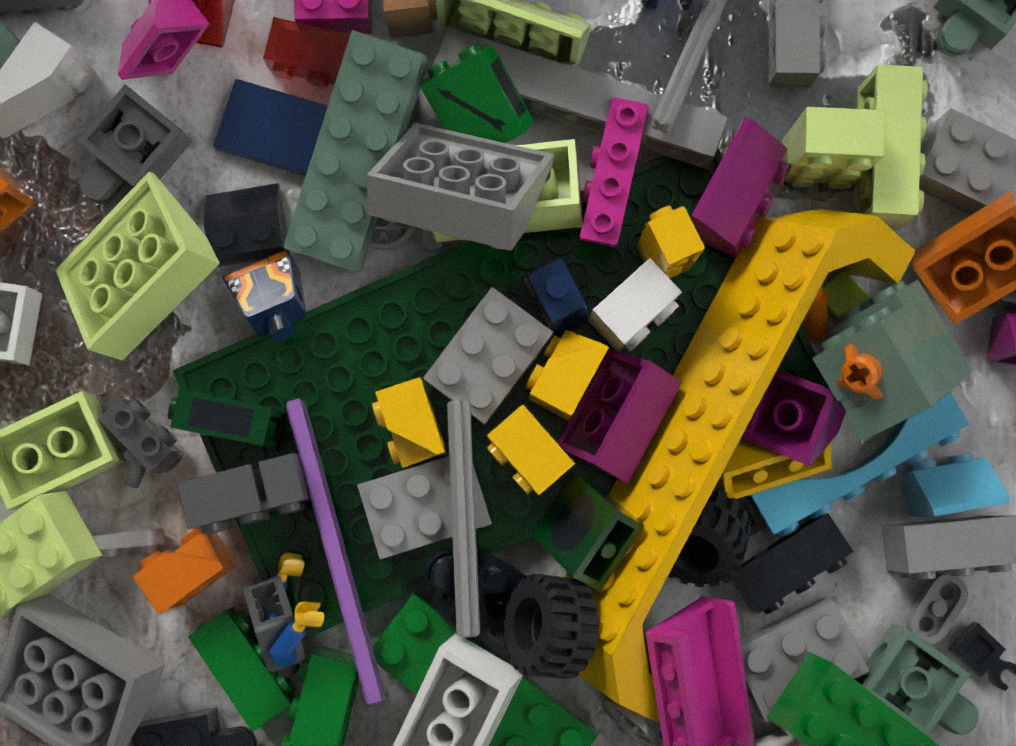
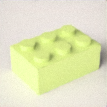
M806 107L783 138L782 144L788 148V163L791 164L785 181L792 182L794 187H812L814 183H827L831 189L850 188L851 185H854L884 157L885 110Z
M81 391L0 430V494L7 510H18L39 494L65 491L126 462L115 436L98 420L104 412L96 395Z
M67 491L39 494L0 522V619L14 616L17 605L48 595L103 556Z

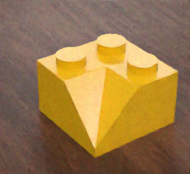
M565 330L561 338L554 335L544 353V356L550 359H548L544 367L536 365L526 384V388L531 391L528 400L568 421L609 347Z
M420 377L375 392L378 402L372 403L373 411L378 425H381L382 428L387 427V430L392 434L393 441L387 442L394 464L401 462L402 468L408 469L448 455L426 386Z
M523 404L487 435L488 440L491 442L486 447L487 450L501 466L508 462L517 471L512 478L527 495L534 490L539 496L575 464Z

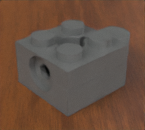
M124 84L76 140L97 158L81 176L78 183L80 190L93 202L106 205L112 201L126 183L135 187L149 171L154 173L160 180L192 141L182 129Z

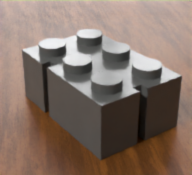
M291 453L258 462L259 467L253 469L252 464L178 482L177 485L187 529L198 528L201 531V535L213 534L232 529L231 521L239 520L240 525L268 520L270 519V511L277 510L278 515H287L307 510L306 502L311 501L300 456Z

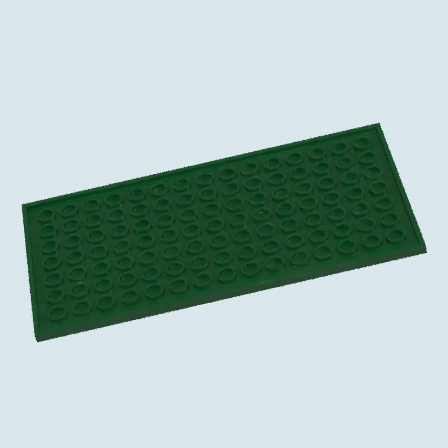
M719 148L716 151L710 170L665 155L635 167L620 236L615 247L580 240L582 227L523 233L512 251L495 249L490 245L469 240L307 311L303 319L291 323L294 335L287 341L276 342L272 339L271 333L263 336L254 334L173 370L180 389L272 407L284 413L277 450L200 434L215 472L252 464L253 469L259 467L258 462L291 453L299 455L286 404L288 401L300 398L307 406L363 613L429 584L425 577L426 563L433 554L439 551H447L453 554V536L380 559L357 486L364 482L406 470L402 468L401 462L394 464L387 442L393 441L392 434L387 430V427L382 428L381 425L379 426L372 407V403L378 402L375 392L420 377L426 386L448 453L447 456H449L447 404L450 400L429 386L423 377L491 287L548 328L522 276L555 259L562 258L586 303L588 320L592 310L644 264L636 245L642 235L641 232L646 227L645 224L651 221L649 216L652 213L666 206H671L673 210L684 206L692 221L691 215L723 158ZM584 190L581 191V200L583 197ZM582 202L583 221L588 204ZM703 243L705 249L690 269L670 278L682 292L675 300L679 307L658 327L654 322L647 326L651 332L632 351L624 347L620 352L651 361L673 376L736 257ZM589 321L570 331L608 346V349L614 350ZM801 323L778 369L829 388L812 359L816 356V353ZM551 340L486 427L471 417L473 464L492 524L476 529V543L493 554L533 537V533L573 473L599 486L607 494L610 493L617 480L567 454L575 464L539 496L534 490L527 495L512 478L517 471L508 462L501 466L486 448L491 444L487 435L522 404L557 443L568 421L528 400L531 391L526 388V384L536 365L544 367L548 359H550L544 356V353ZM312 501L306 502L307 510L296 513L278 515L277 510L270 511V519L261 522L240 525L239 520H236L262 582L269 580L272 575L278 574V564L282 554L294 553L302 555L304 568L301 576L288 575L286 579L289 585L285 592L293 616L296 605L300 602L320 603L318 612L324 613V621L321 627H305L306 634L302 640L344 622Z

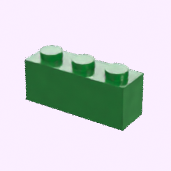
M231 607L193 632L188 638L251 731L254 732L292 704L295 697L293 693L296 692V688L289 677H281L277 671L270 672L267 670L260 645L250 632L253 629L250 619L242 610L237 612L234 607Z

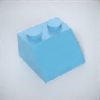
M972 453L948 456L950 464L936 466L935 459L915 462L912 464V471L901 472L910 516L935 517L1010 503L1009 494L987 458L973 459Z

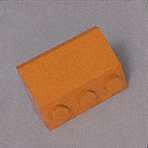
M1009 191L915 250L912 257L913 270L955 325L1016 290V197L1012 191Z

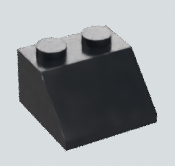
M278 183L206 195L203 224L205 236L220 263L218 267L262 260L285 250L283 246L287 237Z

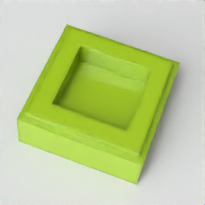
M845 270L841 271L823 287V290L828 292V311L838 322L841 321L839 315L864 302L869 297Z

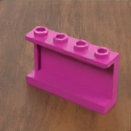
M701 596L646 632L663 746H729L732 744L752 746L755 741L735 603L729 600Z

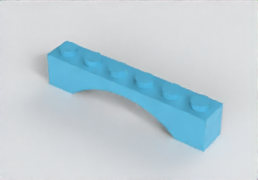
M949 391L932 407L896 424L885 442L870 457L856 467L836 476L822 479H798L748 495L766 525L763 528L766 534L774 535L778 533L780 537H783L797 530L800 527L797 521L810 515L812 519H815L832 510L830 503L836 499L843 497L847 501L865 491L862 485L868 481L875 479L878 483L897 473L895 466L907 460L910 465L929 455L927 448L939 442L942 447L961 437L959 430L970 424Z

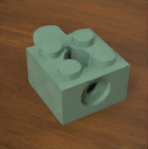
M938 0L933 7L948 18L937 34L936 44L938 49L949 57H959L965 54L976 40L991 50L1016 24V0Z
M892 624L866 662L869 672L855 678V680L926 736L930 735L937 723L954 734L964 735L971 732L977 725L979 712L971 701L958 693L970 673L907 628Z

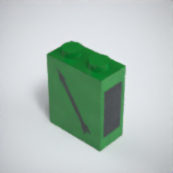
M477 43L457 54L459 57L458 61L449 65L446 60H443L427 70L429 77L419 86L442 127L446 130L506 143L525 134L534 123L530 112L492 43L482 48H479Z

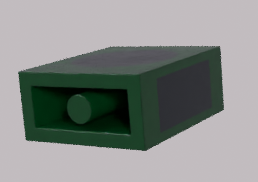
M179 389L177 397H172L170 401L168 419L172 420L171 428L277 450L284 413L279 410Z
M573 473L532 536L573 578L601 592L644 528V525L602 488Z

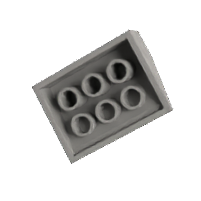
M414 123L367 174L368 215L383 218L388 222H399L415 226L423 231H435L454 236L459 240H470L490 245L495 249L512 251L527 228L554 162V154Z
M49 594L19 604L16 607L0 664V712L51 746H127L156 697L165 664Z

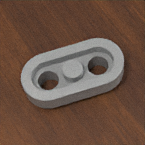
M164 529L91 535L103 555L100 558L120 556V548L134 547V555L154 553L158 551L157 545L165 544Z
M950 574L936 575V578L928 582L907 615L906 628L928 644L940 642L946 636L967 603L968 588L965 582L958 576H950ZM943 586H947L950 594L943 600L940 596V589ZM927 617L930 625L928 629L923 631L919 623L922 618Z

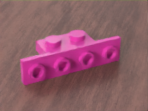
M612 97L601 147L594 146L590 168L595 169L593 181L586 180L582 202L588 204L580 240L613 247L618 244L648 112V105L646 103Z

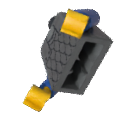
M284 553L281 555L277 575H272L269 580L243 588L267 670L270 672L277 671L281 677H289L296 674L300 669L299 663L306 658L301 642L306 634L304 628L321 627L324 621V613L318 612L321 604L317 602L298 603L293 616L285 592L289 585L286 579L288 575L300 577L304 568L302 555L294 553Z

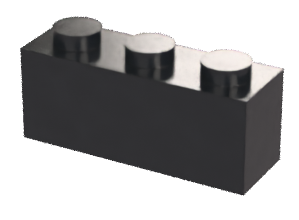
M825 513L818 518L809 519L800 525L797 530L781 537L744 561L737 576L733 575L732 582L751 611L758 614L763 611L767 615L779 609L784 604L782 598L795 591L796 594H800L815 585L816 582L813 578L825 570L830 574L847 564L845 557L854 551L829 513Z

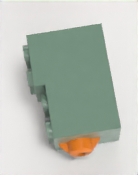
M901 280L899 284L895 283L839 315L842 323L831 328L834 337L821 343L824 351L812 358L836 400L841 401L847 411L845 415L861 442L932 407L973 371L919 280L907 286Z

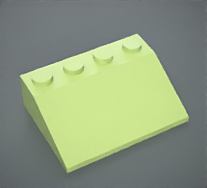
M436 0L441 30L447 31L448 27L457 30L467 28L476 32L479 37L492 41L494 39H501L510 43L513 48L526 52L528 50H535L544 54L547 59L560 63L569 61L579 65L589 38L591 24L586 23L584 18L573 13L563 15L552 11L548 5L539 1L529 3L523 0Z
M149 171L55 271L87 349L123 361L220 263L205 234L158 177Z

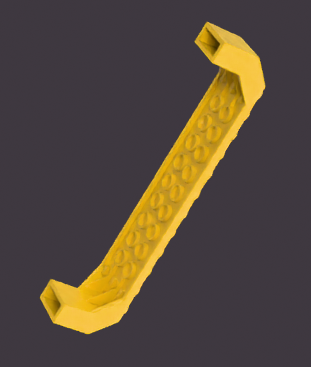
M817 209L757 219L753 227L757 231L750 247L747 250L742 248L737 258H735L673 374V377L682 382L675 395L673 403L669 406L658 426L656 435L650 441L637 470L633 473L628 484L617 479L609 495L644 525V528L601 592L586 584V587H589L593 592V600L597 601V616H599L600 625L598 626V643L595 644L593 658L588 660L587 668L584 671H580L579 677L619 705L660 723L652 670L648 668L642 624L828 272L836 269L840 271L845 270L849 275L899 284L915 250L878 216ZM568 572L566 573V578H573Z

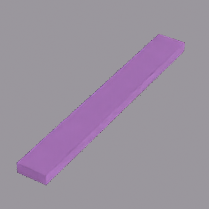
M298 398L288 401L286 408L366 703L370 705L385 700L386 695L307 406Z

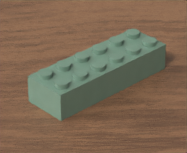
M352 30L283 248L353 272L362 270L379 218L368 215L367 174L407 131L420 91L419 85L423 82L429 63L428 58L424 54Z

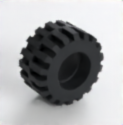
M721 489L718 492L712 491L668 575L670 578L676 577L680 579V583L686 585L693 583L695 587L704 588V584L715 587L719 586L720 581L727 583L732 580L733 575L737 576L744 561L751 531V521L747 520L748 513L744 508H739L740 502L737 499L728 498L726 496L727 492Z
M530 574L526 579L523 578L518 583L517 589L514 588L511 600L507 604L506 617L504 619V644H506V653L508 659H511V665L515 670H519L520 674L569 679L579 676L580 671H584L587 668L588 660L592 659L595 653V644L598 643L600 620L599 616H597V601L593 600V592L589 587H586L585 583L574 578Z

